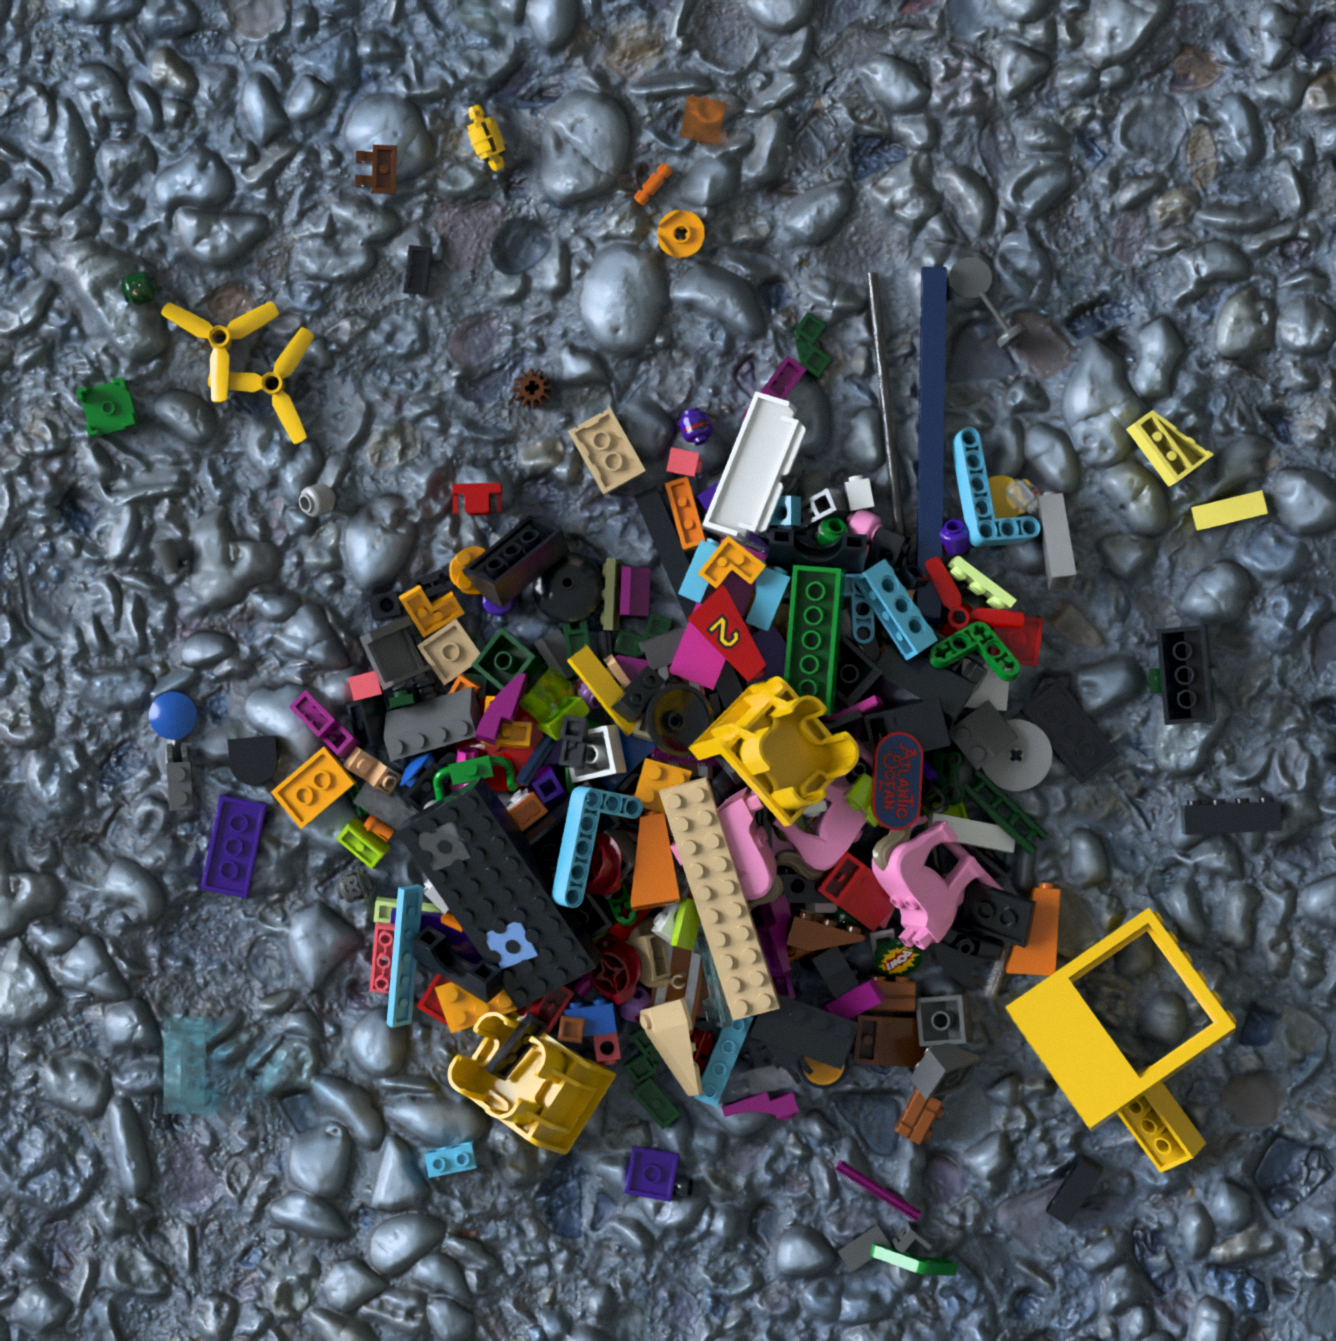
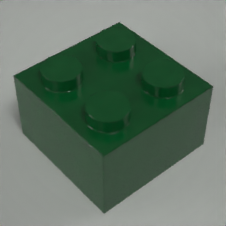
M501 627L472 663V666L502 690L520 673L526 674L529 682L545 660L512 632Z

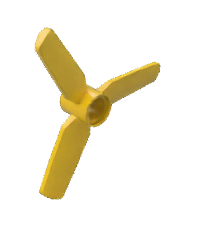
M271 301L230 321L226 328L220 325L212 327L208 321L170 302L161 311L162 316L201 339H209L210 345L213 348L210 356L212 401L215 403L226 402L228 399L230 356L227 350L231 347L232 340L243 339L279 316L277 307ZM219 334L226 336V340L221 344L214 342V338Z
M304 327L299 329L276 360L273 372H268L263 377L256 373L229 372L228 390L256 392L263 389L272 396V405L294 444L303 442L307 435L290 396L284 392L285 382L283 379L292 375L314 339V334ZM209 374V377H208V386H209V387H211V375H210V374ZM271 378H277L279 381V385L275 390L267 388V382Z

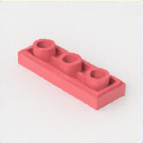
M376 922L370 992L389 994L395 924ZM381 958H387L388 961H384Z

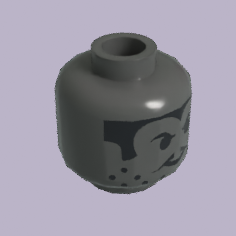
M359 868L341 873L339 880L335 882L340 899H344L348 903L368 898L369 889L373 888L370 875H365Z

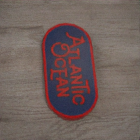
M903 732L889 733L878 742L874 749L871 811L877 822L890 830L908 828L917 820L921 810L923 750L917 739L910 734Z

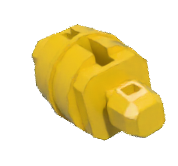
M479 104L470 107L468 113L470 120L473 119L474 123L467 126L469 130L468 135L476 154H479L481 160L488 157L490 160L488 163L493 171L504 168V160L502 156H499V152L506 150L504 147L505 142L497 122L494 121L492 116L484 119L483 115L485 113Z

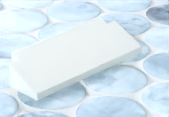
M755 392L703 522L704 527L726 536L728 535L741 542H745L748 532L759 535V533L767 531L784 488L780 480L782 476H787L790 473L806 433V428L799 420L794 419L797 409L789 401Z

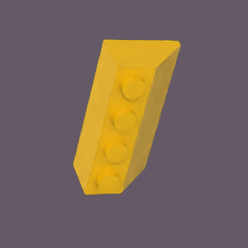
M1150 1065L1137 1071L1136 1074L1139 1075L1149 1068ZM1163 1083L1118 1114L1160 1173L1194 1158L1206 1144L1203 1137Z

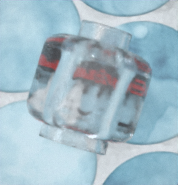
M1017 478L1005 489V501L1018 514H1024L1027 511L1031 514L1040 505L1038 502L1041 495L1040 491L1028 479L1019 480Z

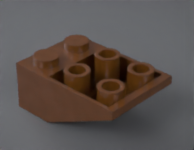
M800 911L799 915L794 914L787 945L807 951H814L864 941L865 934L861 932L862 929L860 927L847 924L846 928L837 926L838 921L823 918V921L814 919V914Z
M860 1013L856 1016V1022L859 1025L854 1037L853 1063L915 1067L924 1057L926 1046L920 1047L917 1018Z

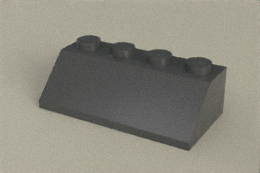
M474 687L386 712L384 741L390 761L476 737L475 733L482 719V714Z

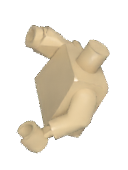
M647 916L632 931L628 940L624 941L635 948L641 958L642 974L639 981L648 988L669 987V984H672L673 987L681 989L687 982L681 983L677 977L683 978L687 974L680 971L674 977H668L671 976L666 942L651 931L654 927L653 922L656 916Z

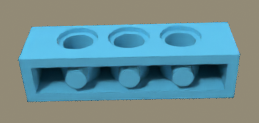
M885 559L853 579L906 661L938 641L933 629L927 624L921 615L920 609L914 604L906 588L900 583L894 574L893 568Z
M728 1010L701 1076L703 1093L694 1095L695 1099L717 1107L753 1016L733 1021L730 1010Z

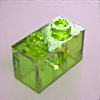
M550 666L519 705L537 721L542 723L547 716L552 719L559 711L560 707L558 704L562 706L569 698L570 694L567 692L573 684Z

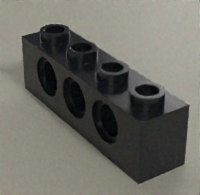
M792 868L778 869L777 875L783 883L782 894L786 895L789 903H834L815 890L816 881L804 880L797 873H793ZM795 879H801L804 882V888L800 892L791 890V882Z

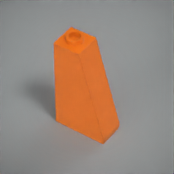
M659 811L647 812L644 817H640L630 902L632 912L680 903L665 814H659Z
M1040 882V887L1033 886L1029 897L1030 900L1036 901V907L1028 945L1023 948L1013 944L1012 952H1010L1009 960H1007L1008 963H1006L1007 966H1005L1006 973L1051 976L1056 972L1060 889L1054 888V883Z

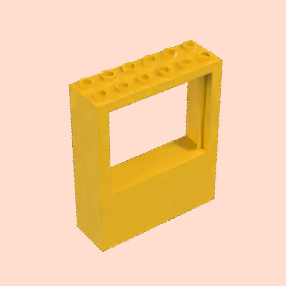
M1150 908L1141 912L1005 1007L1008 1015L1091 1132L1230 1037L1236 1030L1235 1022L1237 1021L1229 1010H1223L1221 1007L1222 1000L1214 989L1210 992L1206 986L1208 981L1200 970L1195 971L1193 969L1192 958L1186 950L1180 951L1177 947L1179 946V941L1171 930L1167 932L1164 929V920L1157 911L1152 912ZM1148 932L1213 1023L1137 1075L1072 983L1142 934Z

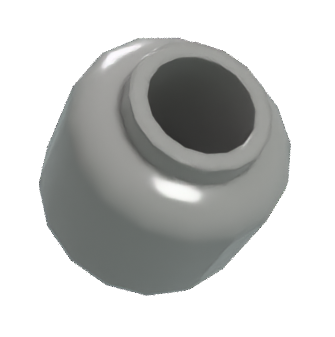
M319 483L305 487L299 497V505L301 510L307 515L316 517L330 513L333 510L336 496L328 485Z

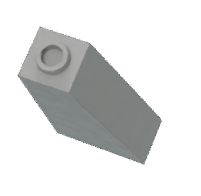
M1050 491L1039 496L1037 502L1049 593L1072 590L1077 575L1063 493L1056 494V492Z

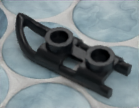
M960 844L962 847L970 850L968 853L978 863L982 861L988 866L986 872L992 878L997 879L1002 876L1005 879L1008 876L1007 872L1011 867L989 849Z

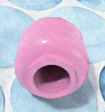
M867 509L851 512L846 520L849 533L866 534L867 544L871 541L874 542L878 528L883 527L880 517Z

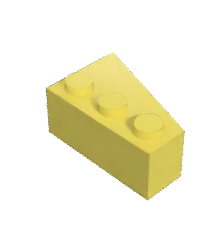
M1153 410L1126 429L1168 487L1181 480L1214 455L1209 450L1206 451L1196 444L1195 440L1182 434L1177 430V427Z

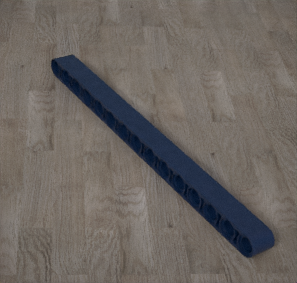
M922 266L916 565L930 581L926 587H919L915 591V605L920 609L921 615L927 624H940L941 599L928 574L925 562L936 556H939L942 560L940 530L943 523L947 268Z

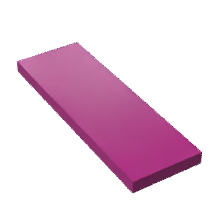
M741 545L757 559L765 562L767 555ZM732 570L722 584L726 587L741 618H743L755 587V581L750 585ZM711 584L703 603L717 590ZM696 602L693 612L702 604ZM688 622L669 673L714 690L726 659Z

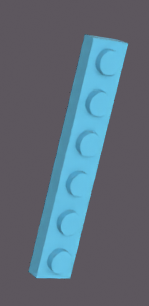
M418 884L398 887L387 1025L392 1028L412 1024L417 960L413 956L412 938L420 932L424 889L423 886Z

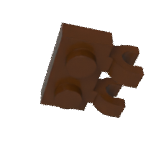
M373 144V152L356 151V163H372V176L355 175V187H372L371 194L396 195L397 145Z

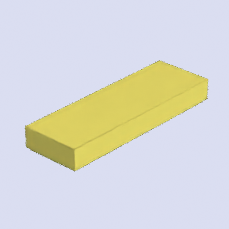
M1262 490L1191 508L1197 531L1268 514Z

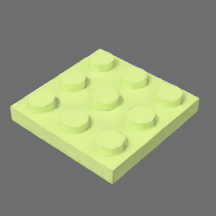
M960 556L951 559L947 564L946 568L950 570L949 573L952 578L958 582L964 580L969 584L967 589L977 596L981 594L988 599L986 603L993 609H1009L1016 602L1014 597Z

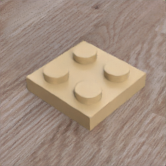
M457 619L417 645L444 685L471 668L472 663L480 654V651Z

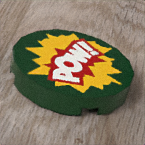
M898 938L891 939L882 943L876 949L874 957L875 967L880 973L887 976L906 975L919 967L922 961V952L915 944L910 948L906 947L902 941H898Z

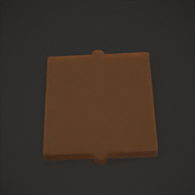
M687 95L679 137L696 140L697 143L706 142L718 145L726 103L709 100V97L704 99Z

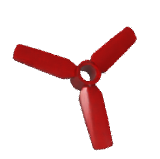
M936 556L925 562V567L943 605L951 610L948 614L949 622L942 627L941 634L950 637L969 623L975 622L986 623L989 627L1022 628L1025 626L1026 618L1023 612L990 608H977L973 610L970 605L962 603V594L941 558ZM957 610H961L966 614V621L957 619Z

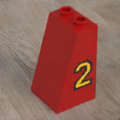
M722 584L687 619L747 682L751 679L756 682L766 672L763 669L766 663L726 587Z

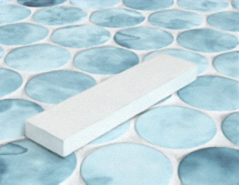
M934 812L929 813L928 828L935 821L947 822L959 837L953 841L955 843L1014 853L1015 840L998 825Z

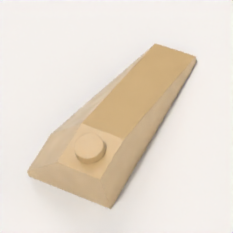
M685 998L663 1002L639 1010L642 1028L645 1029L647 1036L688 1096L702 1094L699 1066L693 1060L696 1045L690 1041L689 1030L693 1029Z

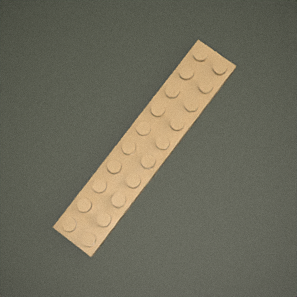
M704 777L661 789L659 794L733 1021L780 1009L781 1005L708 778Z

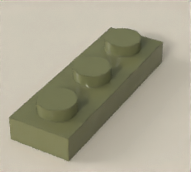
M606 558V563L603 565V577L606 580L605 587L602 590V601L605 602L604 611L601 613V625L604 626L603 630L619 631L622 559Z

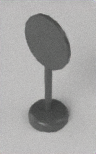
M965 257L958 260L952 266L949 274V283L952 290L958 296L965 299L981 297L1005 332L997 340L1000 349L1012 345L1027 333L1028 329L1022 323L1010 328L986 295L992 283V273L989 266L983 260L976 257Z

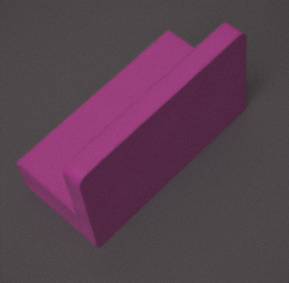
M622 566L620 615H649L651 574L649 568Z

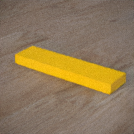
M586 645L569 658L567 662L623 733L629 736L633 732L639 716L628 723L611 708L623 690Z

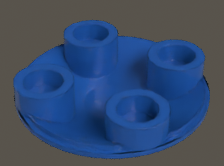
M167 692L160 695L154 700L149 711V721L153 730L159 736L170 740L181 739L187 736L193 730L198 720L197 710L193 701L188 696L179 692Z
M433 749L421 753L410 762L404 771L400 786L407 785L410 788L417 781L419 770L422 767L427 769L435 760L432 755Z

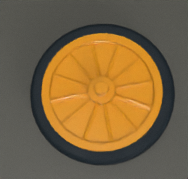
M802 1056L813 1070V1073L810 1075L803 1070L802 1065L798 1062V1070L803 1080L809 1085L820 1089L837 1085L845 1077L848 1070V1056L841 1070Z

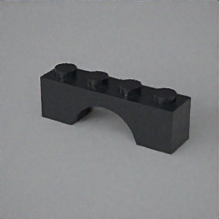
M770 528L767 565L779 567L801 565L846 569L849 572H864L867 535L842 533L836 541L827 545L816 546L802 541L794 529Z
M427 925L412 938L415 960L486 1004L503 990L502 969L484 958L478 964L466 961L452 948L447 936L433 927Z

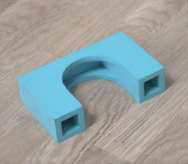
M709 538L706 542L700 540L678 592L679 595L697 603H703L710 583L697 573L721 543ZM776 566L774 570L765 567L755 580L757 588L756 597L745 621L747 624L766 632L770 631L791 581V577L787 576L788 571Z

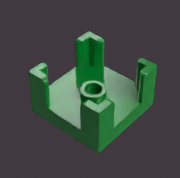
M120 377L111 380L112 383L93 388L87 386L76 389L78 400L82 402L88 423L85 426L89 437L96 438L139 426L127 379Z

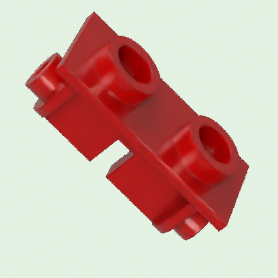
M695 1027L692 1036H690V1041L696 1045L693 1060L698 1064L701 1076L707 1060L700 1058V1055L709 1056L715 1040L713 1039L714 1034L703 1032Z

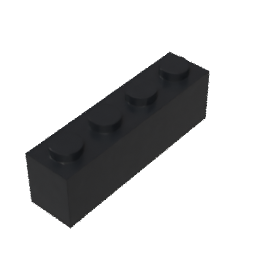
M1259 797V802H1249V798H1235V803H1225V799H1211V804H1201V800H1187V805H1180L1181 833L1184 835L1282 831L1281 802L1273 801V797Z

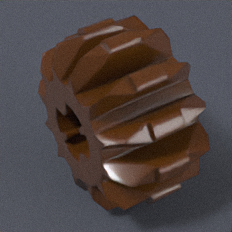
M530 368V376L528 377L524 371L520 372L523 381L518 378L514 379V382L520 385V387H513L512 392H521L515 397V400L520 401L524 398L522 402L523 408H526L528 403L531 402V409L535 410V402L537 401L541 407L545 406L542 397L547 400L551 399V396L545 393V391H552L553 386H544L551 379L548 376L541 380L543 376L542 370L538 372L537 376H534V369ZM531 383H535L536 387L539 386V390L535 391V395H530L529 391L526 392V388H529Z

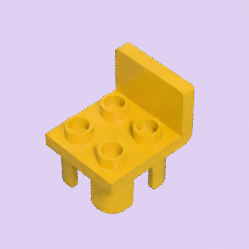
M778 676L750 685L688 748L698 760L721 754L784 827L792 825L809 806L820 803L828 794L825 789L837 777L850 772L859 759L858 745L848 732L844 731L832 735L817 718L824 715L827 711L826 706L814 696L806 695L799 697L789 684Z
M515 1011L505 1015L497 1012H489L482 1015L474 1025L473 1031L478 1035L484 1036V1039L472 1058L461 1054L454 1057L448 1069L450 1085L460 1094L469 1097L484 1108L486 1113L502 1121L535 1146L566 1155L612 1084L616 1073L605 1065L583 1058L544 1031L539 1038L531 1036L529 1041L534 1045L504 1081L488 1073L485 1067L524 1018Z

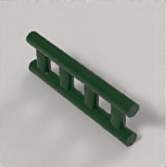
M980 769L976 770L972 774L977 779L976 783L972 787L968 783L963 785L965 795L1029 855H1032L1037 850L1032 844L1034 839L1038 836L1041 840H1044L1048 833ZM984 787L995 796L990 804L979 795ZM1001 804L1012 812L1007 820L996 811ZM1019 820L1030 829L1025 837L1014 827Z

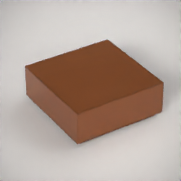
M561 1015L558 1040L582 1043L585 1018Z

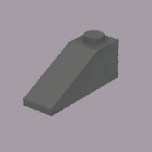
M827 488L802 501L801 526H792L796 534L819 526L823 519L838 517L848 512L849 509L841 490ZM787 510L782 513L784 519L787 517Z

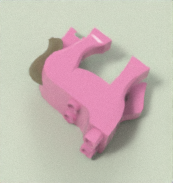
M845 775L837 777L825 789L828 793L825 797L827 811L820 812V815L815 817L812 834L803 832L795 823L784 827L777 818L773 817L771 824L777 827L788 840L781 841L778 839L774 829L771 827L772 851L774 856H776L777 866L784 865L793 868L804 880L810 882L819 881L826 876L830 868L840 861L852 842L856 843L863 832L861 828L867 822L864 819L866 815L861 810L855 812L846 804L847 799L843 795L852 784L847 781Z
M746 787L726 799L717 809L751 912L758 905L772 902L781 896L783 883L777 875V863L767 842L768 835L764 827H759L756 821L755 814L757 810L764 808V803L753 790L750 791L749 787ZM674 840L670 848L681 866L682 862Z
M919 815L917 820L906 829L890 830L889 835L876 843L871 861L876 879L890 896V902L900 909L901 925L905 930L899 935V939L906 947L911 948L915 944L920 949H926L930 943H939L954 921L957 906L963 902L966 886L974 878L986 873L974 857L962 855L951 872L942 874V878L933 869L925 866L924 864L930 851L936 845L943 842H953L959 838L947 822L935 821L927 830L917 834L916 837L910 840L911 830L915 826L924 824L929 820L926 815Z

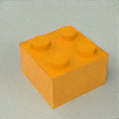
M645 758L634 796L642 801V811H659V814L664 813L665 817H667L659 791L689 782L692 771Z

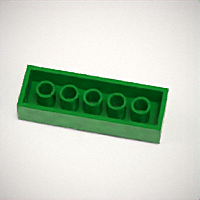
M793 565L784 680L799 697L810 695L818 698L827 708L824 715H834L846 569Z

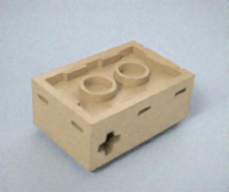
M611 408L603 411V414L599 413L578 425V428L574 427L568 431L604 496L646 473Z

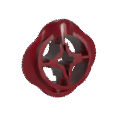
M596 833L584 894L607 895L616 893L621 889L622 851L618 842L608 834Z
M607 934L596 943L603 957L597 968L588 972L589 980L598 993L606 996L617 1005H623L635 994L637 982L642 974V962L635 948L613 934Z

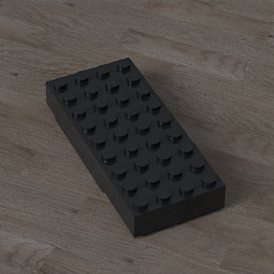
M483 777L474 780L404 820L397 829V834L482 958L500 968L498 965L500 955L497 951L490 950L486 942V933L493 930L497 934H502L505 932L507 924L512 922L523 923L526 929V940L534 944L539 954L536 957L522 960L520 963L502 969L503 989L518 1010L597 968L603 957L602 953L570 907L558 905L553 901L552 889L554 878L497 795H494ZM509 940L506 942L505 948L509 953L515 954L519 951L520 945L515 940Z

